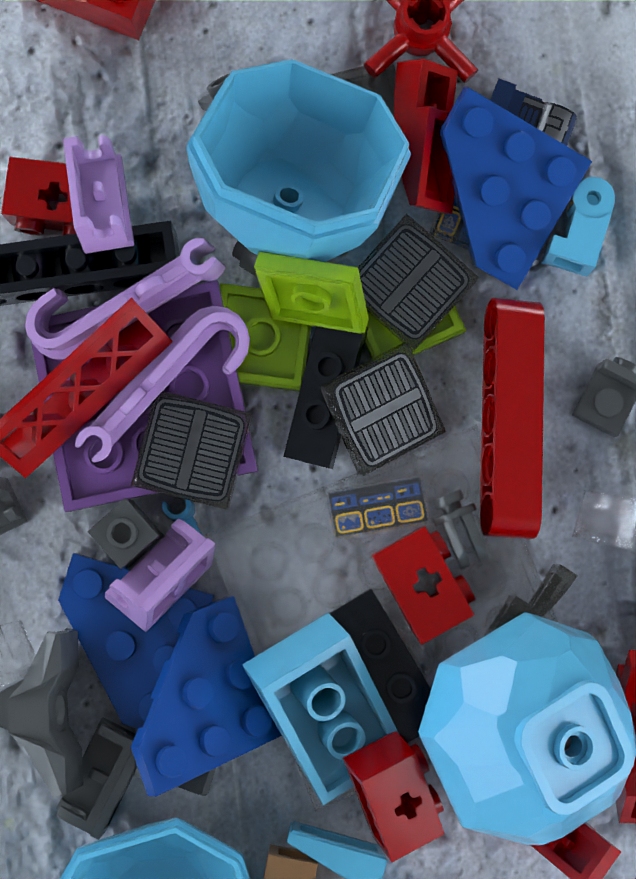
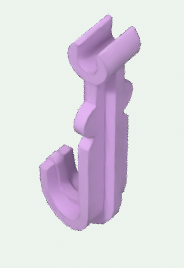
M203 238L192 239L184 245L179 257L57 333L49 332V320L52 314L69 299L64 291L53 288L35 301L29 309L25 322L27 336L40 353L55 360H64L131 297L148 314L199 281L218 279L223 274L226 266L215 257H211L200 265L201 259L215 251V247ZM134 317V318H133L125 327H123L122 329L126 328L127 326H129L130 324L134 323V322L137 321L138 319H137L136 317Z
M219 306L201 308L192 314L170 337L173 342L127 384L89 427L79 432L76 437L75 447L80 448L88 437L97 435L101 438L103 446L92 458V462L102 461L106 458L112 446L207 341L216 332L221 330L228 331L235 337V348L222 366V371L225 374H232L246 357L250 342L247 326L240 316L228 308Z

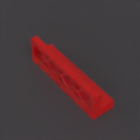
M131 297L0 419V457L26 479L173 341L156 321ZM134 317L138 319L137 321L130 324L122 332L119 333V331L123 327H125ZM90 358H92V359L81 369V366H82L83 364H85ZM52 393H55V394H53V395L44 403V401H45ZM14 428H17V429H16L15 431H13L3 442L1 441V440H2L3 438H5Z

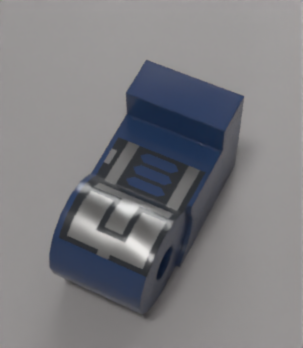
M498 78L490 99L492 102L562 144L568 145L577 121V115L561 105L543 102L538 97L516 90V84Z

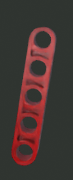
M491 298L485 311L480 478V527L484 536L534 539L540 531L542 520L545 331L544 308L540 302Z

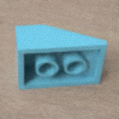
M329 613L242 664L260 699L323 806L353 787L343 758L397 731L351 636Z

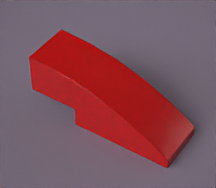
M426 59L397 62L394 90V119L408 140V148L411 152L410 159L401 176L410 206L430 211L452 214L455 196L451 181L453 177L439 131L454 105L458 70Z

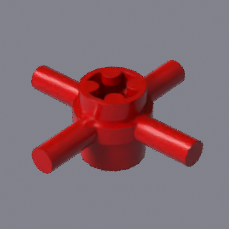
M386 0L396 10L393 24L395 36L364 63V68L373 78H377L405 52L418 57L427 56L435 52L448 67L458 70L457 76L463 83H467L478 72L475 65L448 38L452 25L450 14L464 0ZM427 18L434 23L429 30L419 28L420 25L427 21Z

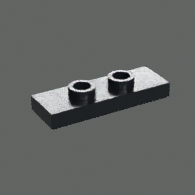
M316 326L283 457L333 469L344 427L334 390L340 382L357 374L368 327H366L365 333L359 334Z
M372 588L329 614L351 636L397 731L409 743L419 736L418 731L431 688Z

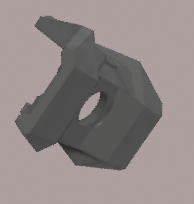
M70 628L59 632H47L25 678L0 692V727L8 730V733L24 747L53 797L66 795L83 786L82 748L68 723L67 691L79 667L78 630Z

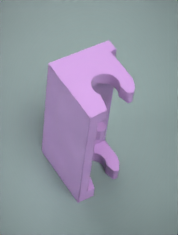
M104 135L99 136L100 148L91 151L83 149V143L77 136L63 138L73 224L84 253L134 246L121 154L116 155L112 141Z
M177 519L171 525L172 528L166 533V536L121 580L116 579L105 592V598L145 632L165 614L213 563L215 543L209 538L206 539L181 519Z

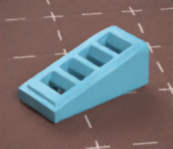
M290 822L287 843L345 879L383 878L387 856L378 844L300 822Z

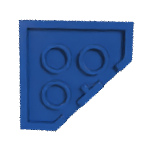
M464 87L439 133L443 149L447 153L453 177L451 181L460 217L464 221L470 245L468 249L472 265L518 290L592 161L469 87Z
M73 553L58 601L72 628L78 630V639L122 724L138 729V727H143L153 703L150 697L165 660H170L180 635L176 632L183 615L212 603L215 595L189 588L145 632L105 598V592L110 588L109 586L116 579L121 580L130 569H120L117 565Z
M234 596L224 597L185 613L176 632L180 635L170 660H165L150 697L153 703L143 727H138L131 745V750L148 796L157 797L282 736L242 665L254 658L255 654Z

